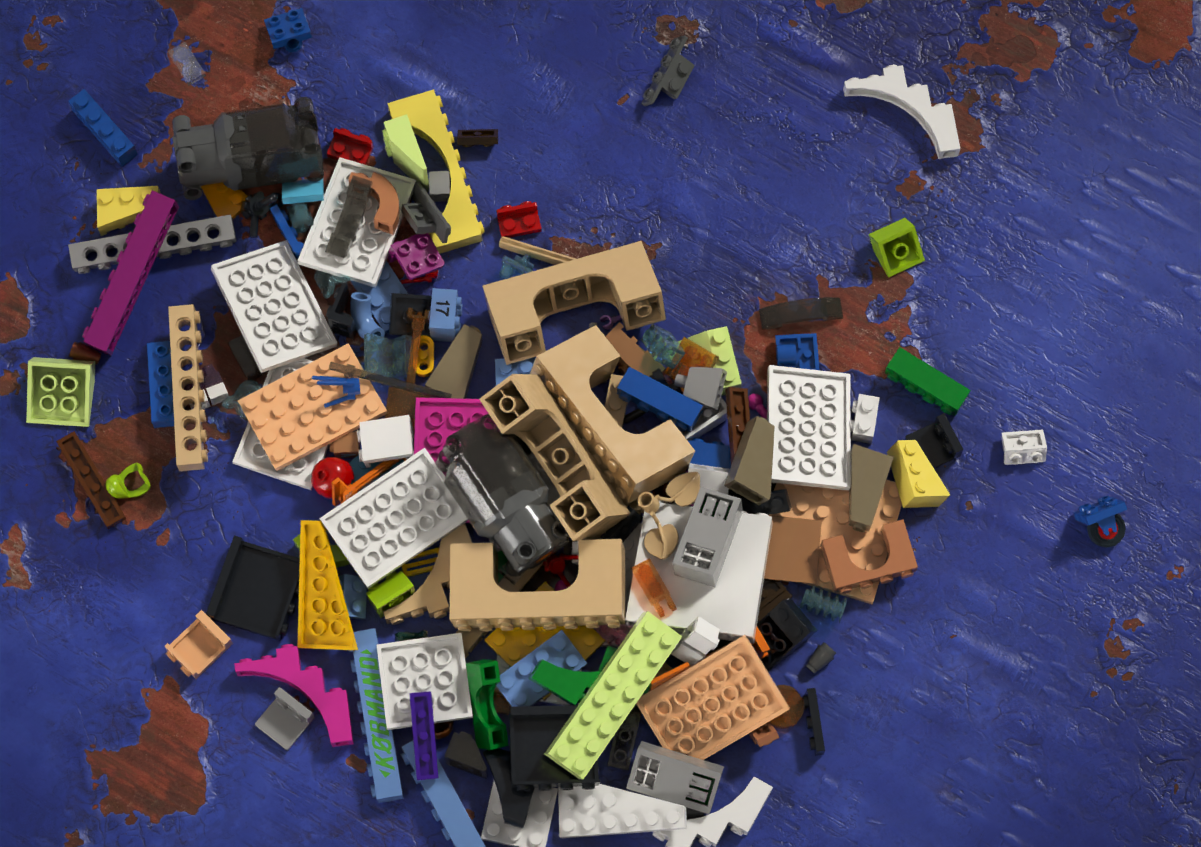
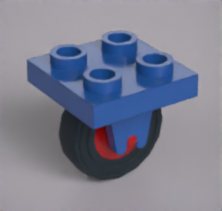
M1104 496L1099 498L1097 503L1092 505L1090 503L1084 504L1079 507L1078 511L1073 512L1077 521L1087 524L1088 536L1098 546L1106 548L1115 546L1121 542L1125 535V522L1121 515L1118 514L1127 510L1124 501Z

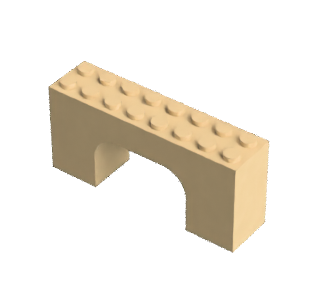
M642 241L483 285L488 313L506 365L536 357L546 351L540 325L546 317L590 303L608 302L613 304L620 313L626 331L666 320L662 291Z
M597 325L536 356L530 374L540 376L619 497L627 505L638 499L641 493L651 492L686 472L695 450L671 419L643 434L629 433L617 424L591 390V388L610 379L620 359L619 353Z
M511 374L479 399L502 434H515L528 445L556 487L560 498L549 506L572 541L598 538L631 514L539 375Z
M622 539L578 540L579 570L575 582L570 587L560 591L508 592L498 586V552L493 542L450 544L449 619L455 629H458L460 632H469L473 628H479L480 631H492V628L511 631L514 627H522L523 630H534L535 627L552 630L556 629V626H565L566 629L586 626V628L593 629L599 628V625L618 628L620 625L626 624L625 548Z

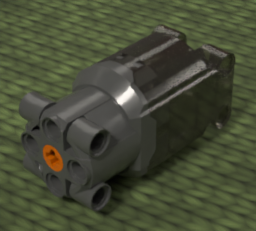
M300 97L295 101L294 105L289 106L281 103L222 112L214 120V124L191 127V120L185 115L176 116L172 120L173 145L179 180L183 186L184 197L188 200L199 199L202 196L201 186L224 183L225 186L235 191L294 182L300 177H306L307 180L312 182L320 181L324 177L323 156L317 133L316 114L314 113L313 101L308 97Z
M489 414L465 425L446 439L443 450L440 451L436 459V467L440 471L446 472L444 484L477 534L481 537L495 540L508 560L505 570L510 576L518 577L525 570L537 567L547 560L549 556L555 555L559 549L569 542L567 531L547 506L549 488L513 436L501 435ZM484 423H490L493 429H487ZM442 457H447L450 463H445Z

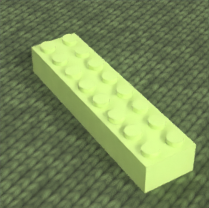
M643 612L544 754L576 778L584 779L682 636L650 612Z

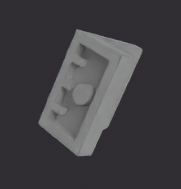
M279 687L274 693L276 699L257 720L255 726L285 750H289L315 717L310 710Z

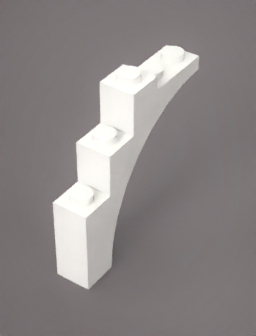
M889 65L883 68L881 76L871 75L864 79L850 78L844 82V96L878 98L904 109L913 116L927 131L934 144L938 159L957 157L959 155L960 144L952 104L939 103L932 107L927 85L914 84L907 87L903 65Z
M753 777L746 789L733 802L719 811L703 817L688 819L687 829L653 831L652 835L660 841L668 840L665 847H691L696 837L699 838V842L704 846L711 847L712 845L716 847L728 825L731 827L730 830L740 836L742 834L748 835L773 787Z

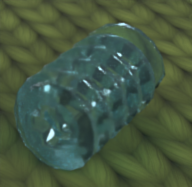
M812 585L809 590L806 589L800 609L807 605L808 612L815 608V615L823 611V618H827L831 614V621H835L839 617L840 623L847 605V598L839 602L838 594L831 599L830 591L824 596L822 588L816 593L815 586Z

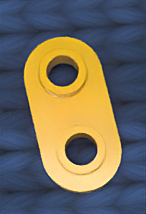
M425 335L417 337L413 344V369L416 375L420 377H428L434 371V342L429 336ZM423 345L428 347L427 350H421L420 348ZM426 365L427 369L421 370L420 367Z

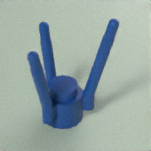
M312 376L313 380H320L317 381L318 385L343 386V394L348 393L347 396L325 403L324 407L336 405L347 400L356 399L355 395L360 394L359 378Z

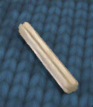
M504 236L499 241V247L554 265L576 259Z

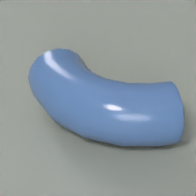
M352 293L350 313L354 319L356 331L366 343L371 346H377L384 339L385 332L375 323L372 317V298L367 293Z

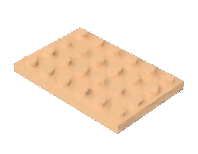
M349 343L238 400V404L276 472L344 435L359 429V422L376 420L388 414ZM312 376L359 378L360 394L355 395L356 399L347 400L336 405L324 407L325 403L347 396L348 393L343 394V386L318 385L317 381L320 380H313Z
M746 635L739 637L655 689L643 694L636 703L663 748L702 760L790 710L789 705Z

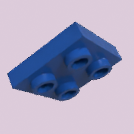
M302 8L264 19L274 49L285 46L287 51L296 52L301 49L303 40L313 38Z
M817 333L775 335L777 366L819 370Z

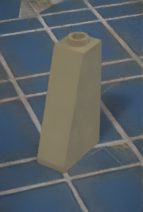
M463 325L426 382L425 389L427 392L437 398L466 399L483 341L481 331L477 327Z
M758 416L746 424L724 486L755 504L761 505L771 497L775 426L769 423L767 419Z
M853 444L851 449L849 525L853 526V529L856 531L869 532L893 457Z

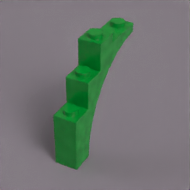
M542 659L538 661L528 679L566 703L576 705L586 695L584 690L590 689L602 671H572L557 667ZM649 686L644 691V694H646L649 691Z

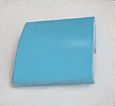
M324 179L283 181V204L324 201Z

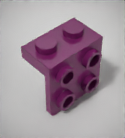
M428 233L415 234L405 240L397 241L390 246L388 251L390 263L398 260L407 278L410 280L441 269L444 266V261Z

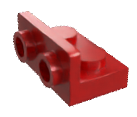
M334 128V137L327 151V157L339 160V157L367 165L374 148L372 140L366 135L360 134L358 136L352 134L344 128Z
M526 201L518 206L505 205L496 210L501 237L511 238L542 232L536 202Z

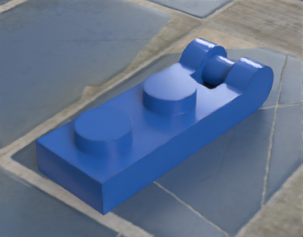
M278 205L270 208L271 215L283 237L287 240L295 258L298 259L304 244L297 241L298 234L293 226L289 227L286 222L289 218L285 210L280 211Z

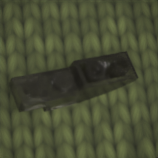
M635 704L614 735L607 765L609 767L629 771L642 716L637 704Z

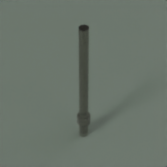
M330 362L329 370L343 373L346 377L352 378L354 376L432 398L452 397L450 393L357 369L354 365L347 364L346 366L335 362Z

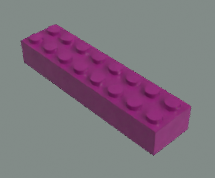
M153 190L150 195H146L143 201V206L145 207L142 214L138 213L135 218L134 224L136 227L133 232H129L126 238V249L120 252L117 258L119 264L116 270L113 269L108 279L110 284L101 293V304L99 308L95 307L91 319H93L91 326L85 328L82 336L85 338L83 342L89 347L110 356L114 352L179 209V205L174 199Z

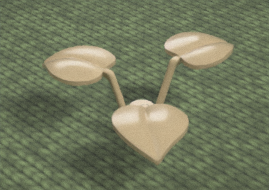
M698 472L685 473L671 480L666 488V493L671 498L660 497L659 495L654 497L650 492H643L639 495L638 499L627 505L625 504L626 507L629 505L640 515L645 511L654 519L658 528L648 531L644 538V545L651 555L661 560L668 558L675 551L679 535L673 525L661 526L655 515L660 506L659 501L673 502L675 500V503L681 507L693 504L700 490V474Z

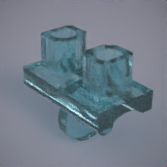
M293 203L291 206H287V213L296 232H306L311 225H314L307 204Z
M525 254L523 258L516 255L514 260L504 256L499 276L503 279H508L513 274L518 276L532 272L534 264L529 262L530 255Z

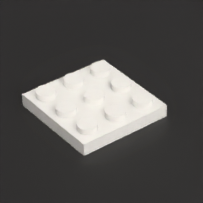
M493 781L481 839L513 847H546L558 788L552 787V790L539 791V787L534 789L526 822L522 829L504 823L499 794L495 781Z

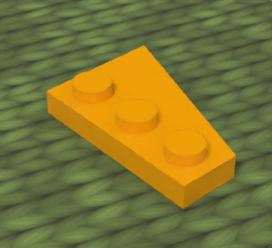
M224 183L201 186L216 217L231 215L232 219H234L241 213V204L245 201L247 195L240 188L234 191L225 186Z

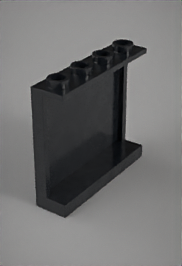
M234 535L206 615L213 621L281 641L282 636H286L288 632V618L293 616L295 612L296 596L299 597L300 558L245 542L241 537Z
M578 705L510 707L511 788H517V791H530V788L539 787V791L552 790V787H560V790H573V787L582 786L583 790H592L600 784L598 759L586 777L578 779L544 754Z

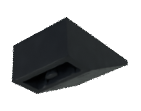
M791 598L782 600L757 623V627L770 648V651H768L769 655L761 659L767 671H770L818 631Z

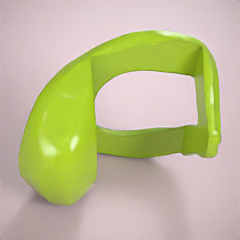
M134 463L125 468L120 475L110 476L106 480V489L110 495L118 499L136 498L149 491L150 482L147 476L143 474L141 464ZM138 471L145 483L138 489L129 491L124 484L125 477L132 472Z

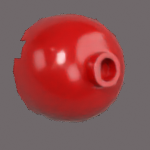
M324 458L312 470L311 481L313 488L318 494L332 499V481L339 477L348 486L354 480L353 468L347 461L341 458Z

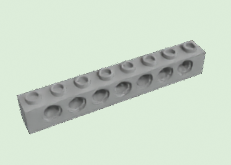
M225 215L171 225L157 257L166 259L172 257V254L175 253L187 255L191 254L192 250L209 251L212 250L213 246L220 245L221 248L232 246V243L237 242L232 216ZM211 230H218L219 235L217 238L212 239L208 236ZM193 233L199 235V239L196 242L188 241L189 236ZM128 234L68 244L72 269L78 272V274H85L91 272L90 269L99 268V270L110 269L111 265L119 264L117 258L120 252L126 249L127 243L125 242ZM172 237L179 239L178 244L175 246L168 245V241ZM115 248L118 250L115 257H108L107 253L110 249ZM91 252L97 253V258L94 261L87 260V256Z

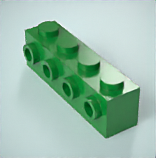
M899 347L885 370V374H887L890 380L902 383L911 393L920 394L927 403L936 404L947 415L952 414L956 416L971 391Z

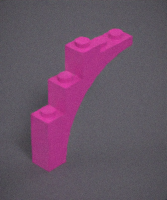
M293 644L282 645L281 648L276 649L277 657L275 658L272 655L262 656L261 660L252 661L251 658L239 660V663H234L237 676L255 675L273 678L287 683L306 696L322 715L328 729L332 747L354 744L347 691L342 690V688H332L329 692H326L324 673L322 668H318V666H308L305 670H301L300 653L297 646Z

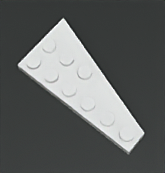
M603 784L595 786V789L583 790L582 786L573 787V790H560V787H558L560 838L687 829L686 807L683 805Z

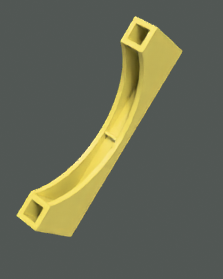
M433 89L387 103L391 119L407 114L414 134L426 140L438 151L450 173V196L442 215L451 226V234L448 236L447 243H442L435 232L429 233L439 254L481 242L482 234L485 233L481 221H477L478 209L475 203H471L472 191L470 185H465L466 173L464 167H459L460 155L458 149H453L452 143H455L452 131L448 132L446 125H449L446 113L442 114L440 109L443 107L440 95L436 96Z

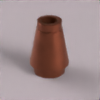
M80 341L79 343H73L69 357L73 358V360L95 361V364L98 365L102 353Z

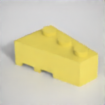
M159 187L97 189V228L100 235H106L109 231L117 228L122 229L125 225L133 223L137 214H142L145 207L143 206V201L146 195H150L152 190L161 194Z
M898 440L887 451V455L893 457L891 469L903 508L939 507L951 496L916 440Z

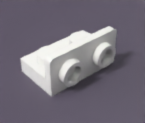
M1043 430L1001 433L1005 465L1046 461L1047 445Z

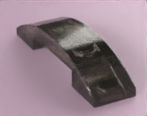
M352 176L346 193L345 204L335 231L329 239L325 250L326 253L346 258L361 224L370 196L372 181Z
M824 297L794 300L759 309L762 330L780 328L783 324L818 319L823 321L843 319L840 298Z

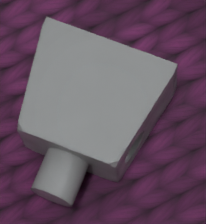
M690 367L688 376L676 375L674 385L684 388V396L718 411L727 372L722 368Z

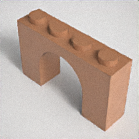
M904 519L883 524L881 532L888 556L886 563L875 570L861 569L851 561L843 535L821 541L820 547L834 593L840 592V594H845L853 591L852 588L859 586L861 589L873 586L875 582L881 581V584L893 581L895 577L908 578L914 575L918 566Z

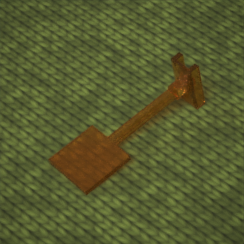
M408 308L407 316L412 321L413 336L406 388L389 387L386 405L388 414L385 415V418L409 415L413 422V432H415L416 397L430 398L431 393L414 389L421 334L424 331L425 323L430 322V311L425 310V315L422 316V312H418L415 315L413 308Z

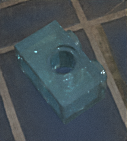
M653 323L645 331L641 339L655 361L672 369L677 366L685 354L671 332Z

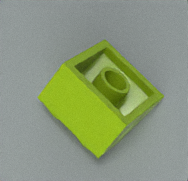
M906 218L869 234L874 253L888 277L925 261L915 226Z
M401 570L398 573L393 572L386 577V581L381 584L376 583L368 588L366 596L381 619L384 617V611L399 605L415 593V588Z

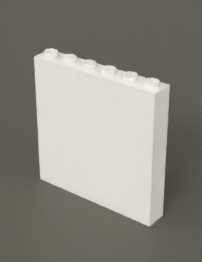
M659 501L660 506L655 515L661 526L671 524L676 528L679 535L675 551L668 558L662 560L651 555L645 548L644 538L651 529L658 527L652 516L644 511L625 618L627 627L632 628L641 614L648 611L678 634H681L699 616L720 629L718 639L734 641L746 635L750 643L754 644L773 526L772 516L765 513L748 514L746 511L742 512L715 587L674 574L672 562L693 507H681L675 502L667 504Z

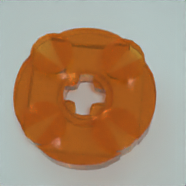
M777 685L790 710L769 722L773 727L780 729L793 727L803 715L804 701L793 687Z

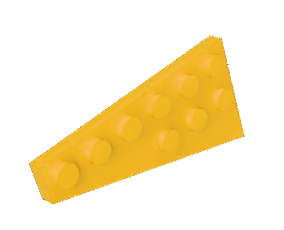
M301 520L297 647L358 650L326 528L321 521Z

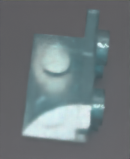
M369 333L365 334V374L392 381H399L412 376V336L405 334L395 339H388Z

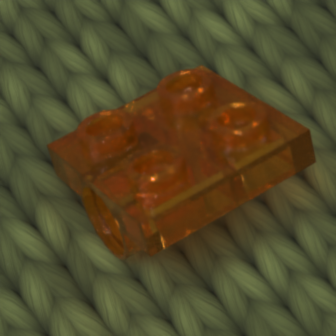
M683 337L664 373L673 380H675L677 374L688 376L690 367L713 368L719 356L692 340Z

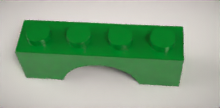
M483 659L466 663L476 747L493 750L509 746L506 724L497 715L493 699L495 687L500 683L498 661Z

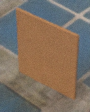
M769 515L772 516L773 526L764 579L816 585L822 521Z

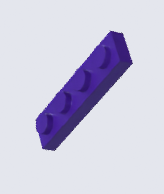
M431 691L409 693L417 780L439 778L432 693Z

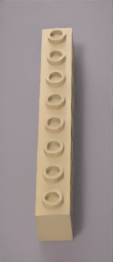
M193 304L169 306L176 466L179 471L205 469V462H208L207 449L204 450L203 442H207L206 430H203L202 422H206L205 410H202L201 402H205L204 390L200 388V383L204 382L203 370L199 369V363L203 362L202 351L198 350V343L202 342L201 331H197V324L200 323V312L196 311ZM183 326H190L189 330L181 331ZM185 345H191L188 351H182ZM187 364L193 365L190 370H188V371H184V370H183V367H184L185 365H187ZM187 384L194 385L191 390H184ZM188 404L195 405L192 410H185ZM189 424H196L193 430H186ZM190 444H197L194 450H187Z

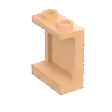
M202 610L195 615L197 619L170 645L168 643L165 645L167 650L165 654L173 662L178 661L182 665L180 669L188 677L192 675L195 679L233 645L232 640Z

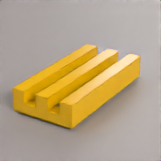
M439 548L423 551L412 559L436 553L439 554ZM437 557L403 564L401 566L402 571L407 577L431 572L434 565L407 571V569L436 562Z

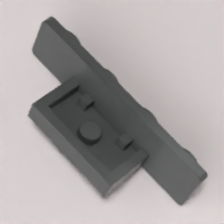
M685 35L674 38L669 45L670 50L660 62V69L653 75L651 86L643 94L644 99L641 103L643 106L653 104L660 90L672 99H677L695 66L680 54L688 39Z
M415 182L412 199L415 203L402 204L401 212L416 234L435 232L442 243H447L448 236L451 234L450 224L443 217L442 212L439 211L422 184Z

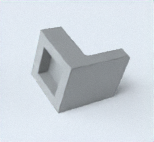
M449 171L429 172L430 198L434 202L448 201L451 190Z

